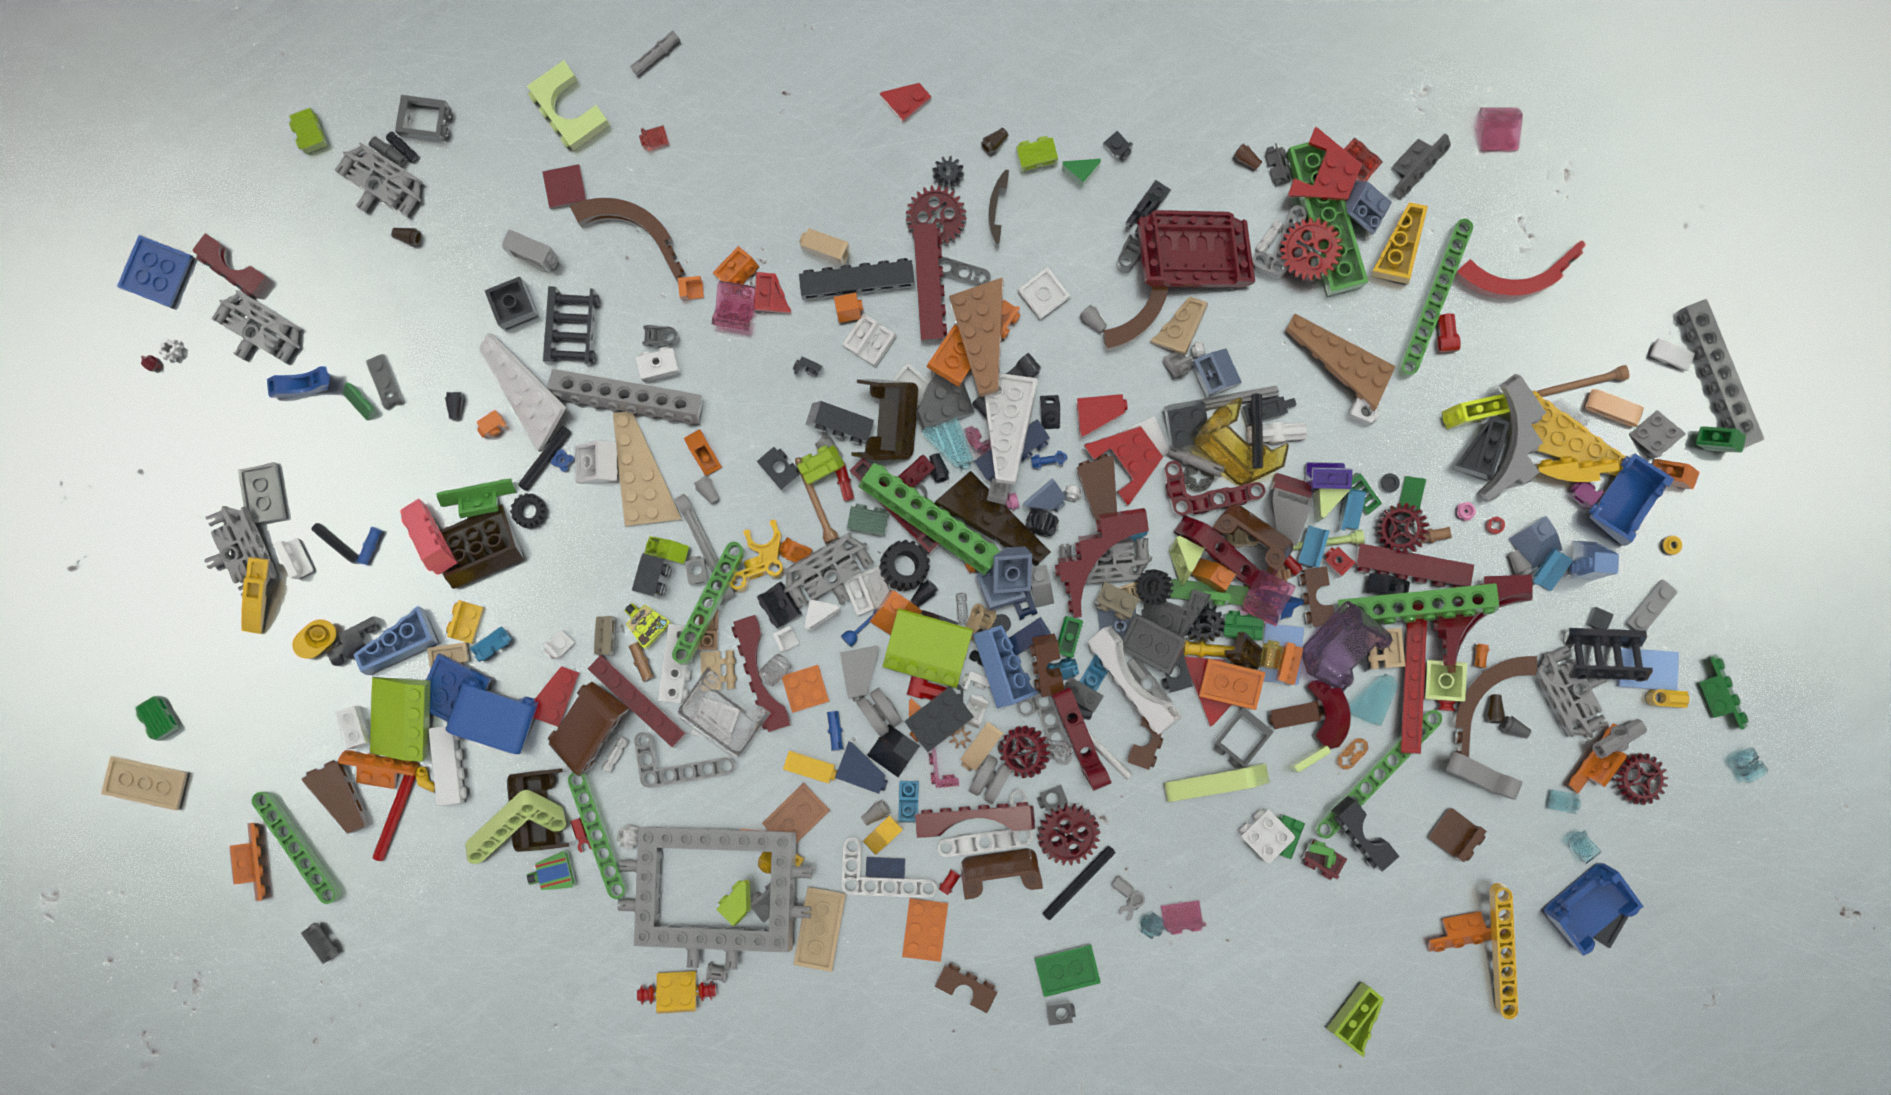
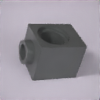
M1061 784L1040 792V797L1037 798L1040 808H1045L1046 811H1049L1051 808H1057L1058 805L1062 806L1068 803ZM1049 793H1054L1057 796V801L1054 804H1049L1046 801Z
M1070 1001L1046 1004L1049 1026L1073 1023L1072 1018L1076 1017L1075 1007L1070 1005ZM1059 1008H1064L1067 1010V1014L1065 1017L1059 1018L1056 1016V1011Z

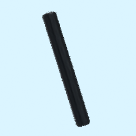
M1107 846L1043 912V916L1047 920H1051L1116 853L1111 846Z

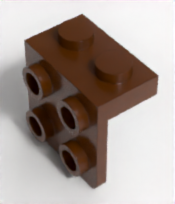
M1449 808L1429 834V839L1457 861L1465 862L1469 861L1474 855V848L1477 845H1481L1485 840V833L1487 831L1481 826L1473 824L1455 809Z

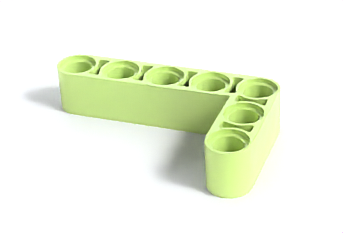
M1265 763L1238 770L1165 782L1164 786L1167 802L1254 788L1270 783Z
M530 790L519 792L467 840L465 848L468 862L478 864L484 861L528 819L551 831L563 830L566 827L563 808Z

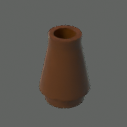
M1244 143L1234 153L1236 160L1252 167L1254 170L1262 163V160L1258 158L1250 146H1246Z

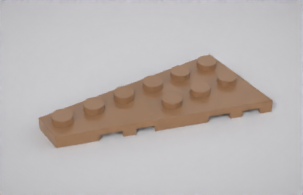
M1003 277L949 296L980 397L999 391Z
M1294 313L1285 331L1301 346H1306L1312 351L1313 357L1319 358L1326 364L1324 367L1346 387L1350 386L1357 393L1356 396L1360 400L1364 399L1370 405L1369 408L1375 411L1396 366Z

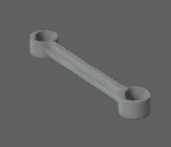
M684 493L676 497L675 501L713 573L718 559L688 497ZM716 582L720 590L722 588V582ZM729 585L723 597L725 601L736 596L731 585Z

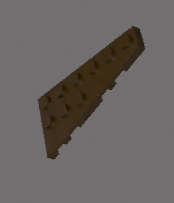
M969 471L934 502L938 508L941 506L948 510L950 515L965 520V524L982 534L999 540L1000 544L1004 547H1026L1032 553V563L1038 565L1051 553L1004 504L987 500L989 488L972 471Z

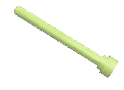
M1354 530L1350 535L1330 537L1327 539L1326 546L1350 542L1356 545L1360 543L1365 544L1363 530ZM1303 541L1298 542L1297 546L1293 545V550H1300Z

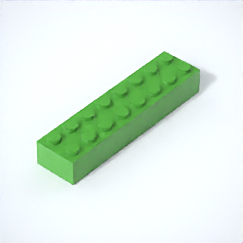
M1308 142L1289 147L1286 154L1293 179L1295 178L1313 185L1326 152L1308 145ZM1299 197L1301 206L1307 212L1306 223H1309L1310 218L1313 219L1314 223L1320 218L1321 225L1327 221V228L1331 225L1335 227L1332 233L1339 232L1336 239H1342V242L1338 244V246L1343 247V250L1338 251L1342 257L1336 258L1340 264H1333L1332 266L1335 271L1328 269V276L1323 273L1321 274L1327 295L1331 296L1364 287L1369 281L1351 220L1347 214L1345 201ZM1323 241L1320 244L1321 250L1329 247V241ZM1314 248V251H1315L1316 254H1318L1319 256H1321V257H1323V258H1326V255H1325V254H1323V253L1317 251V250Z

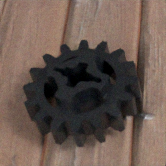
M1210 603L1206 604V607L1203 608L1193 623L1194 628L1191 626L1186 634H1190L1189 640L1196 638L1198 644L1200 640H1203L1204 644H1207L1208 639L1214 642L1215 636L1219 638L1221 635L1220 631L1224 629L1222 625L1224 624V618H1220L1222 612L1216 613V606L1212 609L1209 608ZM1213 618H1214V620H1215V622H1216V626H1215L1214 623L1212 622V619H1213Z

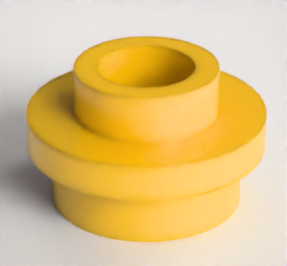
M1672 535L1664 539L1662 546L1667 554L1675 555L1681 551L1682 541L1679 537ZM1671 542L1676 544L1674 549L1671 547Z

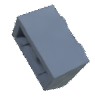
M1355 181L1350 196L1345 201L1347 214L1372 235L1375 234L1392 204L1386 196L1368 181Z
M1227 348L1210 352L1194 359L1192 362L1193 369L1206 398L1242 383Z

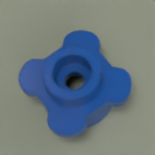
M559 449L551 460V464L559 467L562 472H566L569 464L574 461V457L566 454L563 449Z

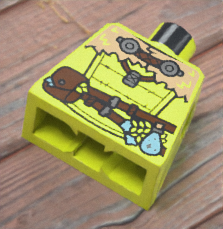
M630 603L624 610L631 617L626 625L644 649H648L668 628V624H672L671 621L647 605H643L638 609L633 603Z

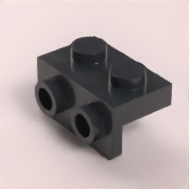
M782 581L757 596L759 605L766 611L771 624L777 629L787 625L802 614L799 608L796 607L789 592L784 593L785 586Z

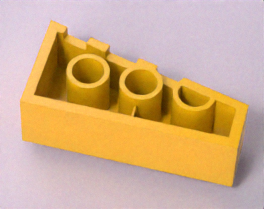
M1408 203L1372 271V277L1409 284L1428 206Z

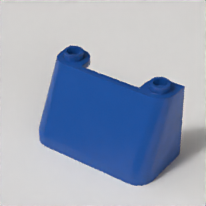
M1635 453L1623 459L1620 464L1622 466L1621 470L1599 503H1594L1589 510L1591 514L1589 518L1623 546L1633 542L1637 536L1635 532L1640 529L1639 526L1657 499L1662 496L1666 486L1669 487L1674 480L1673 477Z
M464 678L445 730L452 735L511 754H521L539 702H535V699L524 696V698H520L517 701L481 689V685L478 684L479 681L476 679Z
M1598 863L1545 906L1544 912L1581 955L1585 956L1594 950L1595 941L1593 937L1620 914L1632 917L1644 906L1617 870L1605 863Z

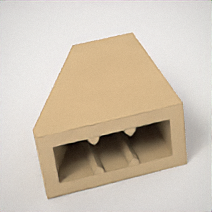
M808 228L806 233L803 232L799 240L802 250L838 267L845 264L851 252L848 242Z
M987 722L960 760L963 761L961 765L968 771L972 769L976 771L1001 738L1003 732Z

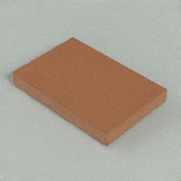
M803 782L762 824L768 831L797 832V844L830 809Z

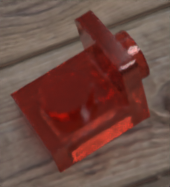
M664 125L648 130L641 128L642 134L639 135L641 145L646 146L648 151L670 145Z

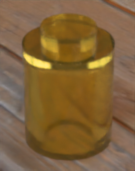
M1268 640V643H1263L1260 660L1261 667L1279 670L1283 646L1279 645L1280 642Z

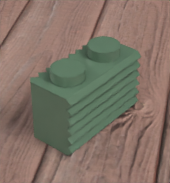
M856 504L855 507L851 506L847 530L885 537L889 513H885L886 509L875 507L874 510H869L866 505Z

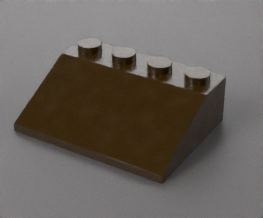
M503 504L498 505V511L472 516L440 530L457 564L443 572L445 580L452 589L524 559Z

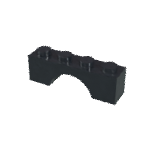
M1347 796L1331 810L1335 816L1333 820L1339 827H1344L1346 830L1344 834L1350 841H1355L1357 844L1355 848L1361 855L1365 854L1368 858L1366 862L1372 869L1377 868L1383 872L1400 857L1390 843L1381 837L1373 840L1365 838L1363 823L1367 814L1355 799Z

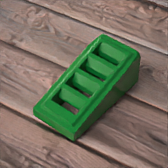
M1354 473L1352 475V485L1357 481L1359 483L1351 489L1359 490L1363 487L1362 491H1366L1369 494L1365 497L1363 506L1364 513L1369 515L1382 502L1362 474ZM1373 499L1374 501L1366 507L1365 504Z

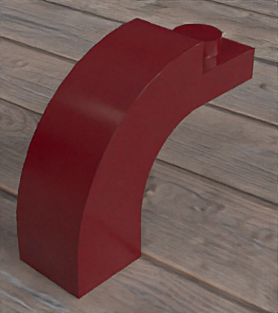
M1323 679L1311 681L1308 687L1322 702L1325 709V722L1316 734V737L1324 746H1328L1329 749L1339 748L1346 739L1351 724L1348 700L1340 687L1331 689L1330 684Z

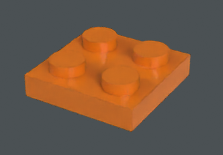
M819 665L781 676L792 713L830 702Z

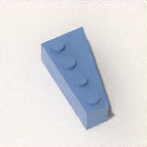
M1573 540V562L1569 566V572L1572 573L1571 578L1596 580L1618 574L1619 554L1608 550L1609 548L1603 547V545L1597 542Z
M417 605L412 609V612L400 618L399 622L391 628H387L383 631L382 635L373 639L353 654L360 672L368 676L437 645L438 642L425 609Z
M1002 625L973 634L997 708L1013 705L1039 694L1035 688H1032L1029 682L1031 678L1028 673H1024L1020 665L1022 662L1019 656H1016L1012 651L1013 645Z

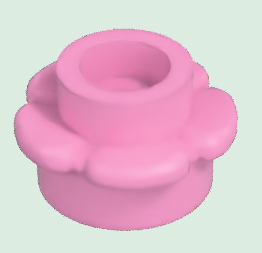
M1009 492L1006 503L1008 508L1015 510V508L1020 507L1016 493L1010 494Z
M1470 502L1460 503L1457 507L1458 517L1460 519L1463 518L1465 521L1471 520L1476 514V509Z

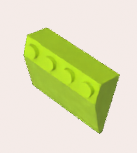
M898 608L882 667L957 688L973 629Z
M372 677L370 753L406 761L422 762L428 757L431 681Z

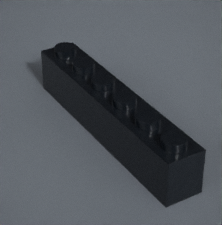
M908 258L897 259V262L891 263L888 260H884L874 265L861 263L858 267L843 265L840 269L826 267L822 268V271L814 272V270L809 269L799 273L802 300L915 286L912 260H908Z

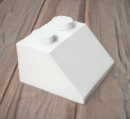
M593 441L575 445L576 483H605L617 480L616 442Z

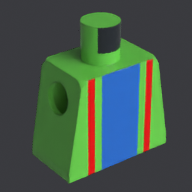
M567 850L535 863L536 871L527 874L528 884L539 883L541 890L563 889L576 886Z

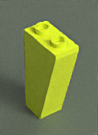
M1500 394L1457 404L1442 411L1443 422L1448 430L1488 420L1490 417L1496 418L1508 415L1510 410L1505 395Z

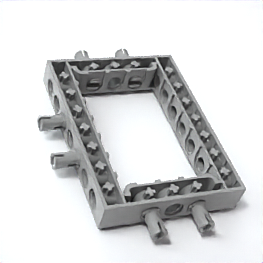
M638 827L637 860L621 859L619 865H627L619 867L620 872L637 873L636 899L620 898L617 903L623 904L617 906L618 911L635 912L634 946L686 948L688 950L687 968H699V950L701 949L726 951L725 969L727 970L738 969L737 955L739 951L787 953L792 951L794 918L811 919L812 913H804L812 911L811 906H794L795 878L812 879L813 873H805L813 871L812 866L795 865L797 832ZM660 848L772 852L769 931H766V929L747 931V928L740 930L728 928L709 929V927L690 926L674 928L671 925L654 927V924L660 920V913H658L659 898H661L659 885L660 878H662V874H660V860L663 857Z

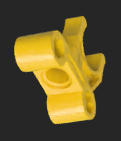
M773 519L769 522L774 534L771 541L767 544H756L752 540L750 530L746 529L743 531L748 547L752 551L759 553V556L744 561L745 569L736 572L730 583L736 592L746 591L749 586L748 581L768 574L772 579H780L784 575L783 571L785 569L778 560L782 535L776 520ZM777 566L779 571L774 573L773 570L771 571V568ZM738 579H743L741 586H735Z

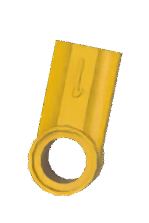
M1654 689L1646 694V702L1653 707L1687 708L1690 699L1688 691ZM1657 693L1660 695L1659 702L1655 699Z

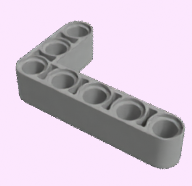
M640 732L634 738L640 782L646 788L729 775L736 769V763L730 757L659 768L653 736L648 732ZM643 735H646L649 739L646 746L640 744V738ZM646 754L652 758V762L649 765L643 763V757ZM725 760H728L732 765L731 769L727 772L722 769V763ZM705 764L712 766V772L709 775L703 772ZM686 767H690L693 770V775L690 778L684 776V769ZM668 770L674 774L672 781L665 779V772ZM649 773L655 777V781L651 785L646 782V776Z

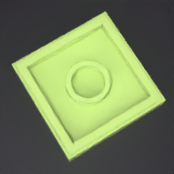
M1319 746L1288 767L1292 772H1301L1330 754L1331 751L1328 746Z

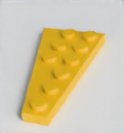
M1533 390V394L1546 411V414L1542 416L1539 422L1531 424L1543 442L1536 452L1557 459L1563 456H1572V458H1576L1578 464L1585 460L1597 462L1601 461V458L1612 457L1619 463V470L1605 472L1604 474L1616 477L1622 468L1620 464L1626 456L1606 444L1599 436L1592 434L1581 423L1556 408L1553 403L1545 400L1538 392Z

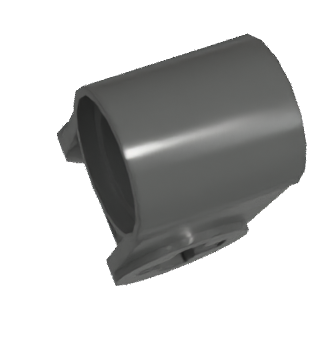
M1131 234L1128 236L1116 263L1117 269L1122 273L1130 272L1141 255L1140 241L1132 238ZM1128 259L1130 261V265H1123L1121 263V260Z
M643 326L645 330L643 346L674 347L680 342V335L673 327ZM674 333V338L667 341V334Z

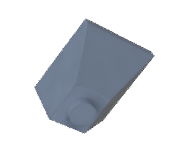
M1052 478L1023 503L1022 508L1027 511H1032L1033 509H1041L1047 512H1052L1054 509L1059 511L1065 505L1066 496Z
M1547 516L1539 518L1509 538L1514 548L1518 549L1531 563L1532 569L1545 560L1553 547L1559 551L1563 550L1558 533Z
M1026 547L1006 548L994 555L993 593L1031 591L1032 553Z

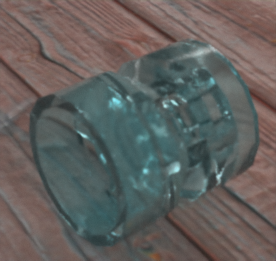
M1749 747L1731 758L1735 767L1741 769L1740 774L1746 783H1751L1763 777L1769 771L1764 762L1758 760L1759 755L1754 747Z

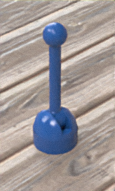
M872 616L855 631L848 630L841 635V638L848 646L852 647L856 643L857 633L870 623L869 621Z

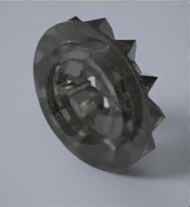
M1188 465L1183 473L1186 486L1196 492L1208 489L1213 483L1214 475L1200 469V475L1206 478L1200 479L1197 484L1196 478L1191 476L1196 475L1199 468Z

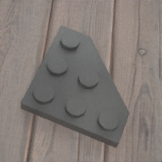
M933 372V376L923 394L922 401L916 410L922 430L975 413L964 382L958 387Z

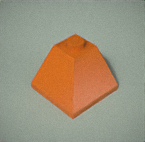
M890 589L869 622L891 636L898 608L921 614L922 610Z

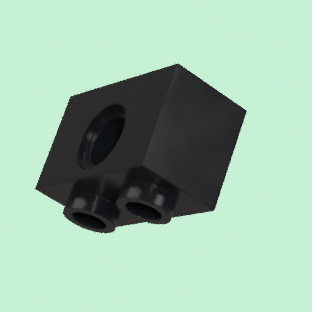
M773 447L758 459L757 463L779 489L784 492L800 478L797 474L800 470L793 462L789 464L785 460L787 455L781 448L777 450ZM777 464H784L785 469L783 472L777 473L775 472V466Z
M1183 651L1175 665L1178 669V675L1171 677L1163 672L1164 679H1162L1164 690H1168V693L1193 687Z

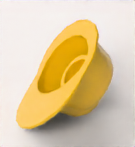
M318 619L310 622L293 638V651L300 658L310 659L316 657L333 643L336 638V629L327 620Z

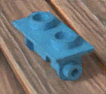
M501 626L470 647V650L476 655L475 658L478 662H484L494 651H498L506 644L508 645L512 637Z
M1065 658L1058 663H1049L1047 665L1049 669L1059 668L1063 680L1069 679L1070 676L1076 677L1079 674L1075 658Z

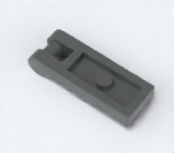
M382 353L365 360L383 408H390V405L394 403H402L401 394L385 354ZM392 392L393 396L387 398L386 394Z

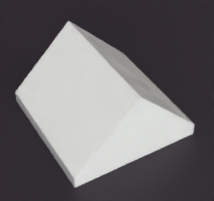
M810 600L804 627L810 632L841 610L835 604Z

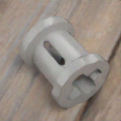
M709 963L706 981L713 979L726 983L728 970L725 969V966H713L712 963Z

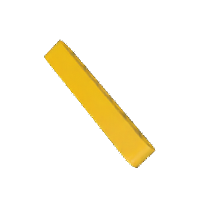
M1497 882L1490 887L1489 891L1495 1006L1504 1018L1514 1019L1519 1009L1513 895L1504 884ZM1504 890L1503 896L1497 897L1498 893ZM1505 909L1504 915L1499 916V912ZM1506 929L1505 934L1500 935V931ZM1503 948H1507L1504 954H1500ZM1508 967L1505 973H1501L1503 968ZM1509 986L1507 991L1502 992L1504 987ZM1506 1005H1510L1508 1010L1503 1011Z

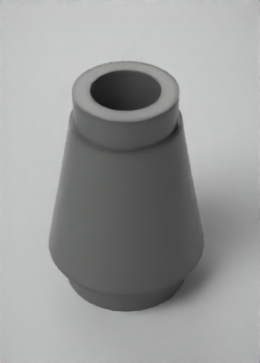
M1506 716L1504 723L1500 725V729L1505 734L1525 739L1531 734V728L1514 716Z

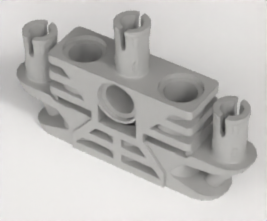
M361 142L358 143L360 145L358 148L352 149L349 152H342L344 157L334 171L365 191L355 205L358 209L366 213L376 197L408 217L416 202L421 203L419 186L423 185V182L413 174ZM364 150L366 151L362 158L357 157L359 153ZM362 166L367 167L368 169H370V171H367L366 169L362 168ZM379 175L382 178H384V182H382L377 176ZM411 182L414 183L412 191L408 189ZM379 183V187L376 190H372V186ZM393 184H394L395 186L399 187V188H400V191H399L398 189L394 188V187H393Z
M235 290V295L225 300H219L221 304L211 319L243 338L235 352H233L235 356L244 360L251 347L256 345L277 359L287 363L294 349H299L297 331H301V328L238 290ZM239 298L242 299L238 306L233 304ZM241 312L245 314L247 318H242L241 316H239V313ZM258 322L263 326L262 328H259L254 324ZM289 328H292L291 335L289 338L288 336H286V332ZM256 330V335L250 338V333ZM273 331L279 336L276 338L269 333Z
M222 505L220 511L205 516L206 521L214 519L207 523L210 527L223 521L227 522L226 525L210 531L219 553L204 558L205 564L213 561V563L206 565L209 570L225 564L233 584L243 581L246 577L248 558L256 557L270 559L267 584L271 578H276L277 574L246 507H241L239 510ZM236 515H240L241 520H237ZM230 549L235 551V558L230 556ZM243 585L238 586V592L243 590Z
M850 532L828 543L783 571V573L787 574L784 593L789 592L796 607L802 606L798 598L801 599L803 604L808 602L799 588L801 584L806 588L805 591L809 594L808 596L811 600L832 589L839 604L845 603L841 595H843L846 601L850 597L844 589L842 582L861 572L852 554H856L863 569L869 567L868 564L872 565L874 563L865 548L868 544L850 537L852 534ZM844 542L851 543L853 547L847 549ZM849 555L848 557L844 558L843 560H841V561L835 563L836 561L840 560L841 558H843V557ZM831 564L834 566V568L826 569L822 575L819 572ZM793 571H796L797 575L799 576L795 580L792 577ZM831 572L836 574L834 582H828L826 579L827 575ZM817 573V575L813 576L812 578L804 582L805 579Z
M1125 538L1109 548L1108 553L1103 554L1099 558L1101 561L1097 560L1088 575L1086 583L1142 578L1140 574L1143 573L1147 564L1153 558L1149 556V539L1143 538V546L1141 538L1136 539L1137 556L1133 554L1134 544L1132 538ZM1064 544L1059 545L1060 558L1072 556L1071 544H1066V552ZM1139 565L1138 570L1133 571V566Z
M1565 645L1552 653L1546 651L1539 668L1537 667L1536 677L1558 720L1569 737H1574V734L1593 737L1592 733L1608 726V722L1603 721L1606 719L1604 715H1600L1589 722L1586 721L1590 716L1603 711L1592 689L1606 683L1607 679L1569 678L1571 669L1576 665V659L1569 660L1567 663L1561 664V666H1557L1556 663L1571 657V651L1566 652L1570 649ZM1546 667H1548L1549 673L1547 674L1543 672ZM1577 684L1582 687L1581 694H1578L1575 690ZM1577 723L1579 727L1573 728L1572 724Z

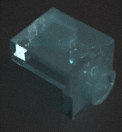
M1551 789L1548 809L1576 814L1577 810H1580L1581 799H1579V795Z
M1585 830L1581 833L1576 832L1571 836L1570 848L1585 864L1601 853V850L1588 837Z

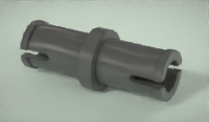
M377 136L372 137L369 141L370 147L398 166H402L405 163L406 156L396 151L391 144H386Z

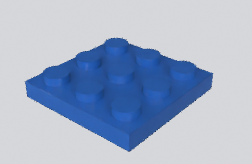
M138 235L116 287L172 308L193 256Z
M441 653L437 654L426 680L431 681L430 713L448 722L463 679L473 678L478 680V684L481 685L483 690H487L491 679Z

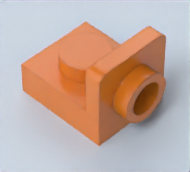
M786 537L785 541L780 545L779 554L785 559L796 563L810 555L813 549Z

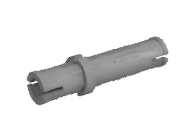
M672 30L661 41L658 40L656 45L633 63L630 68L638 76L664 53L667 54L668 50L680 41V38Z
M1171 446L1170 449L1172 451H1168L1169 457L1182 461L1184 465L1189 464L1219 478L1222 476L1220 472H1224V466L1199 457L1190 450L1185 451Z

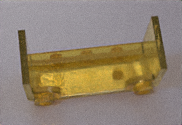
M1241 397L1216 409L1196 434L1195 445L1211 461L1224 466V473L1238 485L1254 482L1285 467L1289 449L1287 443L1273 450L1263 444V468L1253 469L1252 446L1229 426L1238 420L1243 400Z

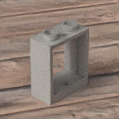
M508 229L501 244V247L508 255L547 272L555 268L558 262V255L550 246Z

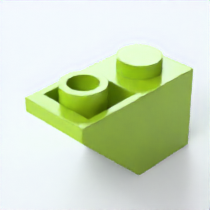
M649 536L644 554L684 564L689 546L673 540Z
M748 879L738 880L731 888L733 892L729 896L726 894L718 902L720 906L716 910L732 926L738 925L751 910L750 881Z

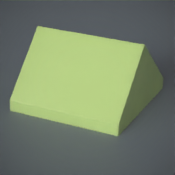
M1321 488L1313 493L1315 521L1318 523L1324 519L1349 492V489Z
M1178 536L1168 552L1182 586L1185 585L1193 572L1204 548Z
M1427 660L1425 699L1465 702L1467 663L1457 662L1456 673H1448V666H1443V661Z

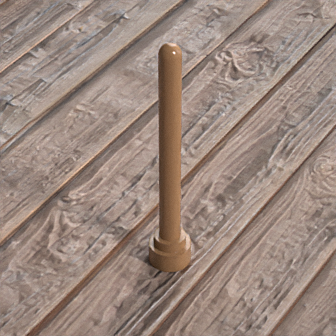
M1621 365L1617 366L1613 372L1540 389L1538 393L1541 397L1612 379L1624 381L1630 378L1628 367Z
M800 457L795 459L796 466L802 462ZM799 471L824 530L822 538L825 544H828L839 538L837 531L830 527L813 484L808 485L803 478V474Z

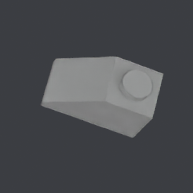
M1046 564L1032 567L1031 591L1035 607L1054 603Z

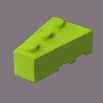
M1361 982L1326 1029L1364 1057L1368 1039L1370 1040L1371 1030L1374 1022L1377 1021L1384 998L1371 987Z

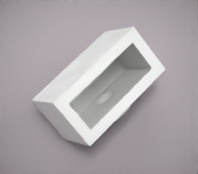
M662 347L658 349V352L651 353V351L640 353V356L636 357L640 378L643 382L680 373L676 353L673 348Z

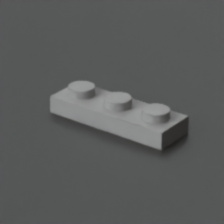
M1661 579L1625 624L1632 630L1647 631L1678 591L1664 579Z

